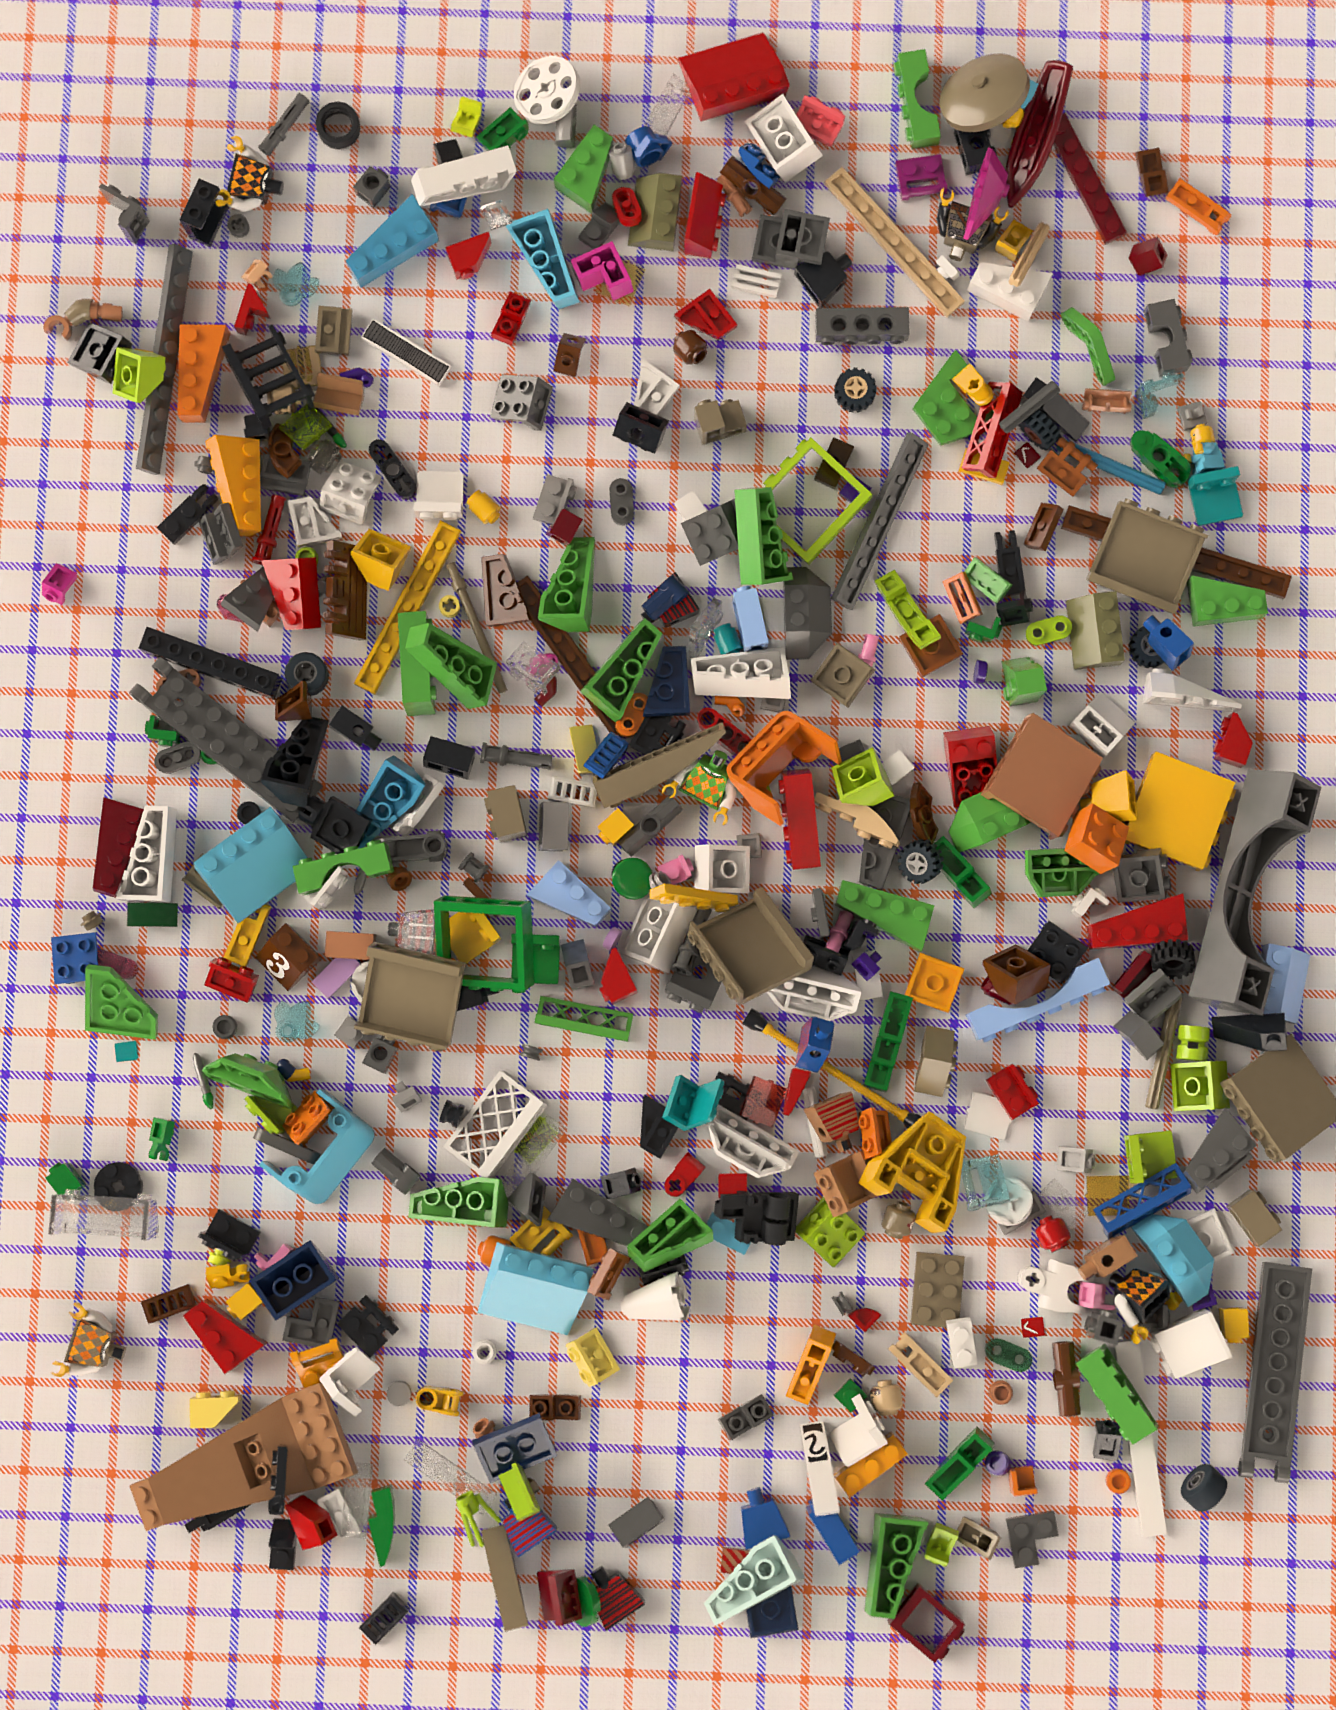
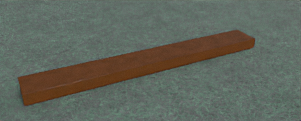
M527 575L517 583L532 618L531 622L553 654L558 657V661L579 691H581L596 672L568 632L538 619L542 595ZM584 696L607 731L621 737L616 731V722ZM630 721L623 723L626 728L632 727Z

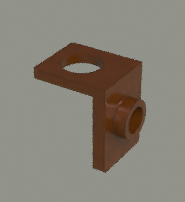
M567 333L563 334L558 344L554 372L576 377L581 350L586 342V338ZM567 340H574L578 343H571Z

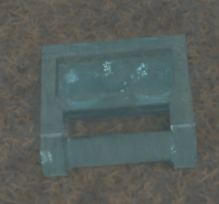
M999 1154L963 1162L961 1175L968 1200L966 1202L968 1211H976L984 1207L1010 1202ZM974 1169L978 1171L984 1195L983 1198L977 1199L970 1172Z

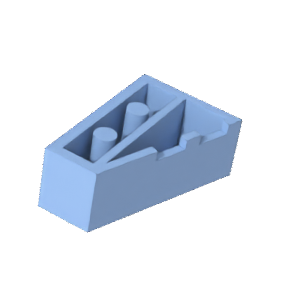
M559 860L527 894L528 898L594 927H597L612 911L608 904Z

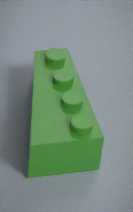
M756 487L734 490L741 585H764L793 580L792 572L788 571L786 562L789 561L787 551H783L780 539L783 538L782 530L776 524L778 513L772 488Z
M646 618L641 620L580 692L614 722L620 720L663 633Z
M842 880L835 906L852 913L860 920L865 918L877 924L876 929L883 931L919 953L923 950L935 906Z
M1105 1343L1080 1358L1076 1365L1092 1386V1390L1097 1398L1101 1399L1106 1406L1105 1409L1110 1418L1116 1420L1121 1427L1119 1431L1126 1441L1130 1440L1132 1444H1135L1158 1429V1423Z

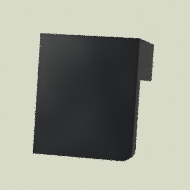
M255 414L244 416L245 438L260 439V442L269 439L270 427L263 430Z

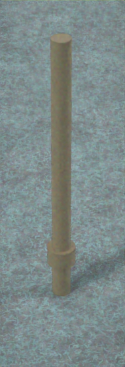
M451 562L446 567L453 581L451 583L453 590L458 593L482 654L495 661L466 591V582L464 578H461L455 562ZM497 666L493 680L500 694L506 692L507 687Z

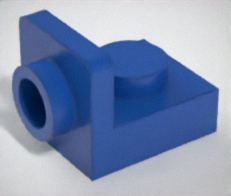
M467 197L431 204L429 210L432 212L439 210L455 218H460Z

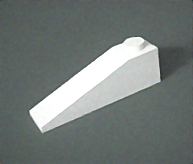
M1153 669L1152 672L1145 676L1144 704L1237 712L1242 704L1174 674H1166L1167 671L1163 669Z

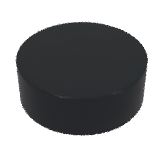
M250 801L242 803L237 809V817L245 825L261 814L260 807Z

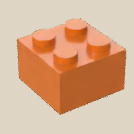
M1091 804L1075 814L1064 851L1099 874H1103L1119 866L1129 827L1095 804Z

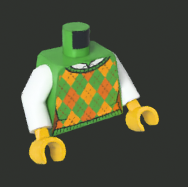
M716 750L712 757L703 754L700 759L695 760L688 767L671 778L672 782L663 787L662 793L667 787H672L674 793L670 798H673L676 795V787L680 786L678 790L717 811L721 808L719 812L714 814L713 820L716 823L717 817L724 815L725 820L722 825H726L729 819L727 812L731 811L737 795L736 787L729 780L727 774V765H725L728 758L727 754Z

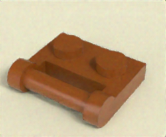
M609 1248L608 1252L601 1258V1265L597 1273L591 1277L587 1292L609 1301L612 1296L611 1291L625 1264H629L631 1258L620 1251Z

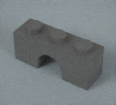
M1175 299L1148 304L1143 311L1148 332H1162L1168 336L1170 341L1169 346L1159 348L1154 355L1159 377L1186 372L1191 366L1193 358L1191 350H1187L1186 347L1187 332L1181 326L1180 319L1182 318L1180 306H1176Z

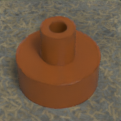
M394 867L395 872L389 873L386 880L392 890H404L411 884L412 876L405 867Z

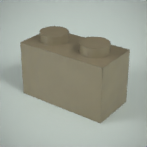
M1248 1190L1226 1207L1253 1245L1260 1247L1282 1231V1228L1279 1226L1281 1221L1275 1212H1269L1265 1206L1267 1201L1259 1191Z

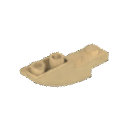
M819 792L816 793L814 801L816 805H819L817 809L828 814L831 811L839 813V818L850 823L855 820L853 828L858 831L857 835L864 839L870 840L873 837L879 840L878 844L891 849L892 846L899 848L900 842L892 829L870 807L842 803L840 798L836 800Z

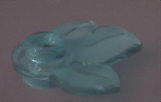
M301 262L294 265L287 273L276 269L273 276L274 286L280 291V299L287 306L298 305L302 298L311 297L319 287V279L314 277L308 278L307 271ZM291 292L295 293V297L292 299L287 297Z
M281 1001L275 1009L274 1017L278 1023L275 1033L282 1042L290 1043L297 1038L308 1039L320 1027L318 1023L309 1020L311 1017V1006L308 1001L299 1002L292 1007L286 1002ZM287 1026L292 1029L290 1035L284 1034V1028Z

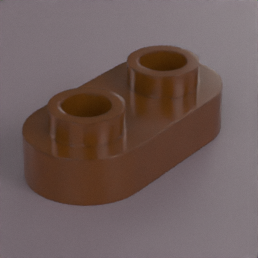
M836 1340L832 1346L834 1352L832 1355L843 1363L848 1360L854 1364L852 1369L864 1377L866 1373L871 1376L876 1368L839 1341Z

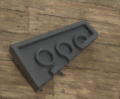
M894 795L875 806H868L887 823L900 842L910 814V800ZM873 837L870 840L864 839L859 882L883 890L897 847L886 848L878 844L879 840Z

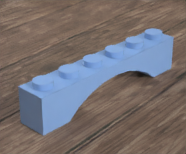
M1099 958L1073 968L1063 986L1050 998L1037 1005L1013 1009L989 1004L965 1015L976 1040L983 1039L985 1043L997 1038L996 1033L1001 1030L1009 1033L1018 1029V1023L1026 1020L1027 1024L1041 1019L1039 1016L1041 1013L1048 1011L1049 1015L1062 1010V1004L1070 1002L1072 1006L1084 1001L1083 995L1090 992L1092 996L1105 992L1104 987L1109 985L1110 982Z

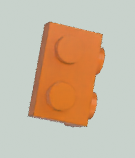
M868 1108L859 1112V1126L861 1128L862 1149L865 1160L873 1159L881 1155L882 1150L892 1142L888 1111Z

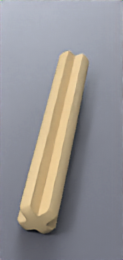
M1041 222L1037 225L1010 275V285L1015 287L1021 285L1049 233L1050 227L1048 224Z

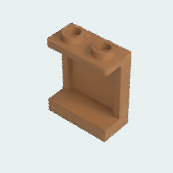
M863 1150L813 1173L833 1217L847 1213L852 1208L877 1197L858 1183L867 1163L871 1160H865Z

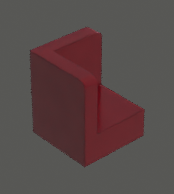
M1157 236L1133 245L1128 258L1136 273L1141 276L1163 268L1168 254Z
M561 509L554 524L549 526L546 535L566 546L571 543L583 519L566 509Z

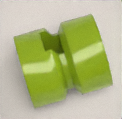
M1179 1025L1178 1039L1181 1041V1044L1177 1045L1176 1059L1208 1061L1209 1048L1205 1046V1043L1209 1042L1210 1028ZM1188 1042L1198 1043V1049L1188 1048Z

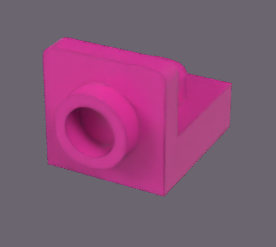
M56 563L42 581V595L50 602L63 605L65 594L77 579V573Z

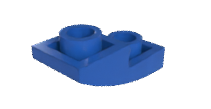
M746 143L738 150L750 172L767 188L776 185L780 176L776 174L773 167L762 164L766 155L761 152V148L753 143Z

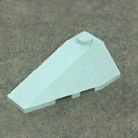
M774 1535L754 1546L744 1560L735 1567L729 1577L720 1584L704 1604L716 1626L799 1582L805 1576L794 1555Z

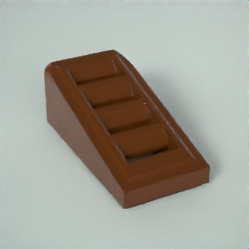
M187 1284L143 1300L141 1305L148 1324L191 1309L196 1306L191 1287ZM182 1291L187 1302L185 1306H183L179 1292ZM171 1295L174 1296L178 1307L175 1310L170 1299ZM163 1298L168 1312L164 1313L160 1299ZM152 1302L155 1303L158 1312L156 1317L151 1306Z

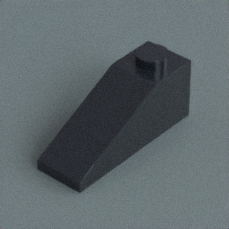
M1036 377L1022 396L1020 404L1025 403L1047 384ZM1059 393L1038 409L1043 414H1046L1053 421V424H1056L1060 432L1075 442L1078 441L1090 424Z
M1285 1013L1263 1014V1016L1237 1015L1212 1017L1214 1038L1260 1051L1287 1050Z

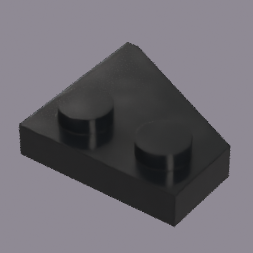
M644 1095L640 1148L661 1159L678 1127L662 1118L665 1110L664 1105Z

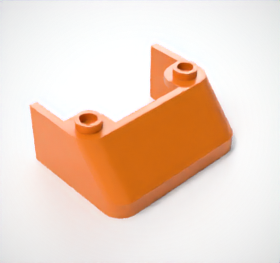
M782 711L728 764L727 774L729 780L752 808L779 826H782L784 822L778 802L774 800L772 793L766 789L769 784L794 758L801 762L809 763L815 761L823 754L838 765L841 764L842 759L836 739L790 711Z

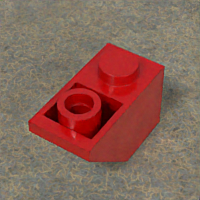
M1232 712L1228 717H1224L1221 723L1220 730L1223 733L1221 739H1217L1213 748V752L1216 753L1214 760L1242 768L1247 763L1253 742L1238 713Z
M304 1494L285 1504L302 1550L321 1546L338 1536L329 1512Z

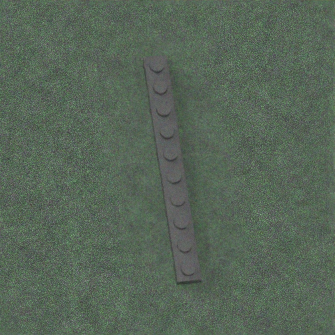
M170 244L168 248L153 353L165 357L166 370L163 381L146 397L136 469L152 475H159L179 348L180 324L183 321L193 251L177 244Z

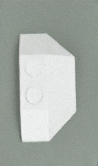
M812 966L811 970L766 992V994L771 997L782 1011L831 1021L849 1013H855L862 990L843 974L840 976Z
M717 1105L716 1117L707 1124L715 1153L757 1178L791 1169L799 1153L797 1149L722 1106Z

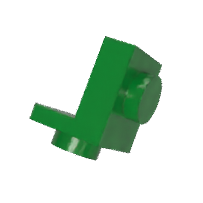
M996 616L991 629L970 621L964 634L969 635L968 638L972 641L981 643L983 640L991 643L994 637L998 639L1003 626L999 624L1001 618Z
M150 715V720L146 721L145 734L148 735L147 738L149 740L159 742L158 745L164 747H172L173 743L180 744L181 735L177 731L158 730L159 718L155 715Z

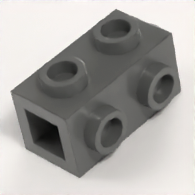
M1100 1309L1099 1313L1092 1312L1091 1316H1087L1084 1330H1087L1086 1335L1093 1339L1117 1345L1118 1341L1123 1340L1125 1327H1123V1321L1117 1319V1314Z

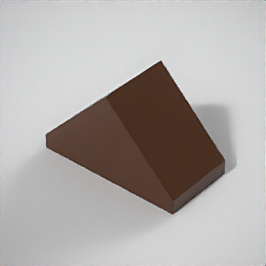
M301 681L275 700L276 721L312 719V698L308 692L306 681Z

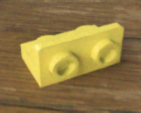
M597 1327L566 1344L569 1358L576 1363L580 1370L579 1375L582 1381L589 1387L600 1383L620 1370Z

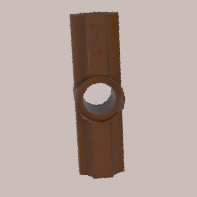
M733 155L719 172L740 188L744 197L755 200L772 215L778 212L787 199L773 187L767 188L750 172L748 167ZM748 182H754L758 189L751 188Z
M1060 1341L1052 1343L1055 1367L1053 1369V1383L1055 1391H1057L1059 1416L1072 1417L1081 1415L1078 1391L1080 1389V1375L1078 1367H1076L1074 1342Z

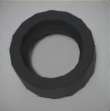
M339 101L323 106L318 112L315 121L316 129L322 142L328 147L338 150L353 145L358 139L361 130L358 115L353 107ZM334 114H345L351 120V130L342 137H332L325 130L326 120Z

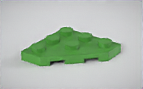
M87 965L85 969V1031L156 1039L158 1035V1014L112 967Z

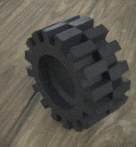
M1168 939V943L1161 941L1160 945L1156 944L1154 945L1155 948H1152L1151 963L1153 973L1160 968L1171 980H1174V977L1182 979V975L1187 977L1189 973L1194 972L1195 954L1193 946L1191 944L1188 945V942L1184 941L1181 943L1179 939L1173 942L1172 939Z

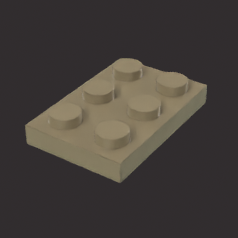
M916 1252L910 1324L947 1328L946 1321L960 1318L965 1256Z

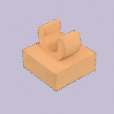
M255 259L241 278L247 283L264 288L265 285L260 281L261 276L265 275L268 279H271L273 276L269 271H266L268 267L266 263Z

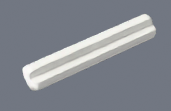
M815 1087L803 1089L802 1094L805 1108L819 1103ZM807 1117L814 1157H825L828 1155L826 1142L820 1141Z

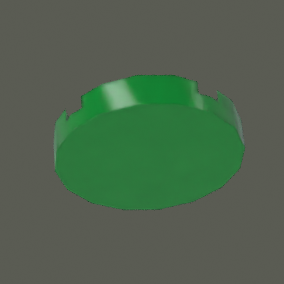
M585 1576L576 1577L582 1619L575 1622L582 1627L595 1624L599 1618L597 1617V1612H600L601 1609L597 1589L593 1583H588V1578Z

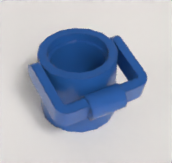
M643 126L634 130L625 139V144L632 148L633 158L638 167H647L656 161H661L672 146L671 140L666 135L654 134L649 126Z

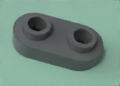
M618 478L609 487L611 518L617 525L625 526L631 523L634 518L633 490L628 480ZM619 486H623L625 488V491L623 493H619L616 489ZM625 509L627 513L621 516L618 514V511Z
M189 741L159 751L155 756L154 764L160 772L171 774L197 764L201 759V750ZM192 750L194 752L193 757L187 758L186 753ZM170 758L172 761L171 765L165 766L164 761Z

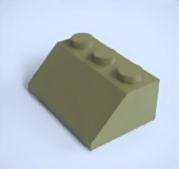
M656 173L636 179L635 196L641 208L642 220L638 225L630 227L628 246L665 251L674 250L682 189L681 175Z
M1117 591L1093 593L1066 600L1067 617L1072 623L1070 642L1074 670L1121 665L1125 661Z

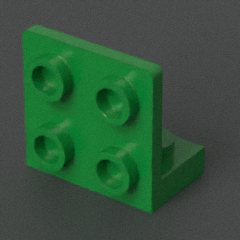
M512 934L511 978H518L516 934ZM533 934L534 983L558 984L560 936Z

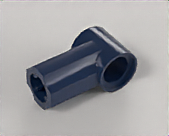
M674 574L668 577L659 586V590L641 605L642 609L653 621H656L673 605L679 604L690 592Z

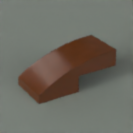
M1159 147L1135 152L1139 177L1145 197L1169 193L1166 172L1162 167Z

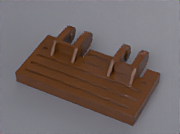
M336 540L327 541V551L324 552V557L334 560V565L324 566V572L334 574V577L326 578L327 598H323V604L334 606V612L328 611L323 613L324 619L333 621V623L325 624V634L359 641L366 640L367 581L351 556V551L356 545Z

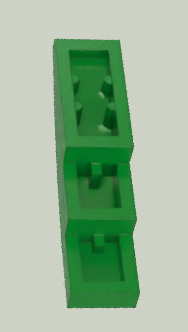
M890 991L869 1062L864 1086L887 1092L913 997Z

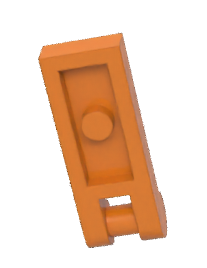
M1179 178L1165 198L1205 226L1213 235H1218L1222 230L1221 226L1231 218V214L1226 209L1181 178ZM1211 213L1216 215L1217 218L1215 220L1209 217Z

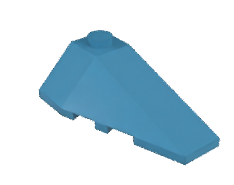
M394 755L384 761L356 809L372 819L358 849L365 847L368 842L372 841L411 808L426 786L413 767Z

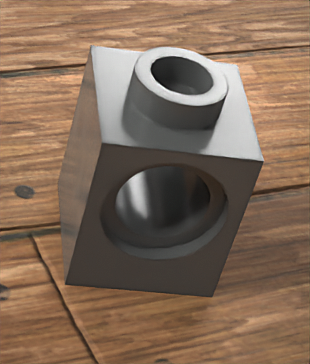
M369 166L353 186L355 194L374 208L391 188L388 175L379 168L375 170ZM372 182L379 183L374 189L368 188V185Z
M383 1035L381 1039L374 1037L362 1063L386 1074L398 1050L397 1047L393 1046L395 1041L383 1038ZM379 1047H385L387 1050V1057L384 1060H378L375 1056V1052Z

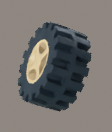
M849 368L837 378L834 396L837 399L838 405L842 406V409H848L852 413L857 411L858 413L862 409L866 410L873 403L876 395V381L871 377L872 374L865 372V369L861 368V370H858V368H853V370H850Z

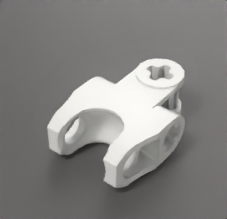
M1051 1259L1047 1271L1031 1266L1024 1267L1019 1271L1017 1276L1019 1285L1025 1290L1041 1294L1038 1302L1039 1307L1060 1313L1084 1315L1086 1308L1072 1303L1068 1298L1067 1290L1075 1281L1092 1283L1094 1276L1085 1281L1076 1267ZM1033 1273V1277L1036 1278V1281L1031 1282L1029 1285V1281L1026 1280V1277L1031 1276Z

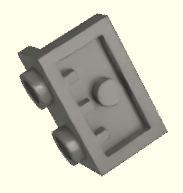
M547 474L533 520L553 525L561 509L569 511L566 508L568 501H573L577 488L574 487L573 479L568 478V480Z

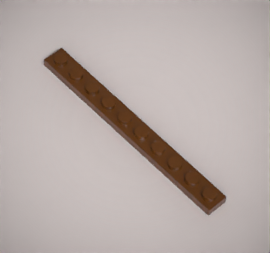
M1069 505L1061 529L1102 542L1111 518ZM1203 547L1192 571L1229 583L1265 590V594L1280 599L1286 597L1292 578L1291 575Z

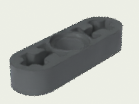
M260 1127L257 1128L253 1137L257 1141L313 1165L321 1156L320 1153L300 1144L297 1145L293 1141L273 1132L270 1134L266 1129Z

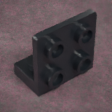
M218 1209L207 1231L200 1232L198 1237L203 1239L201 1242L203 1245L211 1249L219 1248L224 1251L222 1255L235 1261L236 1259L248 1257L261 1231Z

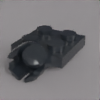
M316 796L309 797L305 811L300 810L298 814L299 819L312 828L310 838L336 854L344 853V849L348 847L358 846L359 848L372 822V819L335 796L330 797L328 802H324Z

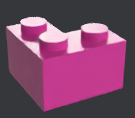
M613 241L570 260L582 291L604 282L613 301L634 292L629 274Z

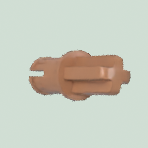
M720 175L717 178V182L723 185V191L727 195L726 200L728 202L731 201L740 217H744V213L746 215L750 213L753 208L743 196L741 189L726 177Z

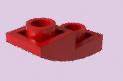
M509 292L501 308V314L492 330L491 338L513 346L531 300Z

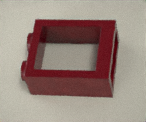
M919 1583L914 1586L899 1605L895 1618L887 1620L893 1629L934 1663L938 1659L942 1660L950 1650L948 1646L953 1640H959L965 1631L963 1628L965 1626L964 1621ZM923 1598L954 1623L933 1651L902 1626Z

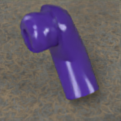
M360 367L339 373L341 377L363 381V387L366 388L370 387L374 381L373 376Z

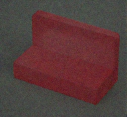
M1145 950L1141 951L1111 989L1122 998L1128 996L1133 989L1137 988L1153 973L1150 959L1152 956Z

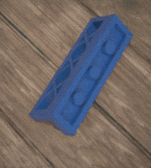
M1177 1163L1144 1180V1183H1139L1099 1205L1093 1211L1103 1226V1232L1110 1239L1148 1216L1191 1194V1185ZM1173 1171L1181 1180V1182L1174 1186L1164 1184L1166 1175ZM1148 1185L1160 1187L1158 1195L1153 1198L1143 1195L1145 1187ZM1129 1196L1139 1198L1137 1207L1133 1209L1122 1207L1124 1199ZM1107 1208L1118 1210L1117 1217L1108 1223L1101 1214Z

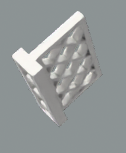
M500 1070L443 1147L481 1177L494 1178L548 1105ZM502 1078L509 1082L510 1093H497V1084ZM513 1086L520 1091L514 1092ZM525 1094L530 1098L525 1107L516 1108L515 1095ZM511 1096L512 1109L500 1111L498 1098ZM494 1099L496 1112L483 1114V1103L486 1100ZM513 1113V1124L510 1127L502 1128L500 1115ZM496 1115L498 1128L485 1130L484 1117ZM480 1118L482 1131L469 1133L468 1123L471 1119ZM499 1132L500 1141L498 1144L488 1147L486 1134ZM482 1135L484 1148L471 1150L470 1136ZM466 1137V1151L458 1152L451 1147L457 1138ZM484 1151L485 1161L479 1168L473 1163L472 1153ZM462 1154H468V1159Z

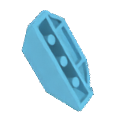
M1152 1214L1131 1227L1187 1307H1190L1208 1294L1214 1258L1186 1219Z

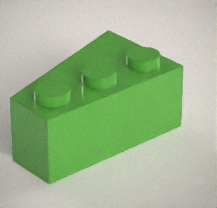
M594 124L554 178L555 189L589 213H592L594 210L595 201L610 160L609 150L613 147V137Z
M679 1199L627 1245L628 1256L646 1272L713 1242V1230Z

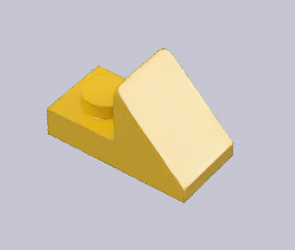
M1013 219L997 241L995 251L1015 262L1033 230Z

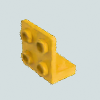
M457 912L449 918L451 950L460 962L469 963L502 940L485 914Z

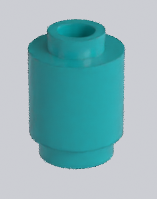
M730 623L723 624L713 630L715 634L713 638L721 655L739 653L743 649L735 627H732Z

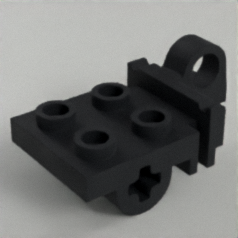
M737 1191V1194H720V1200L715 1201L714 1214L719 1219H736L734 1238L739 1242H744L745 1244L763 1242L776 1246L785 1245L786 1241H795L799 1194L796 1192H757L750 1195L746 1191Z

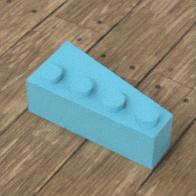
M545 209L506 223V228L557 309L579 303L578 294L550 211Z

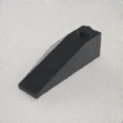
M315 717L301 720L291 732L289 739L282 743L278 748V752L266 762L261 783L283 803L307 807L329 720Z

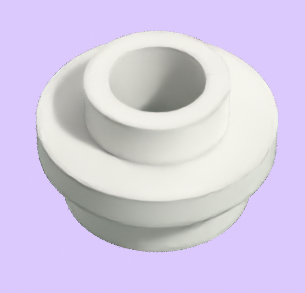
M480 1340L473 1347V1357L480 1364H488L496 1357V1346L489 1340ZM481 1348H488L489 1355H481Z

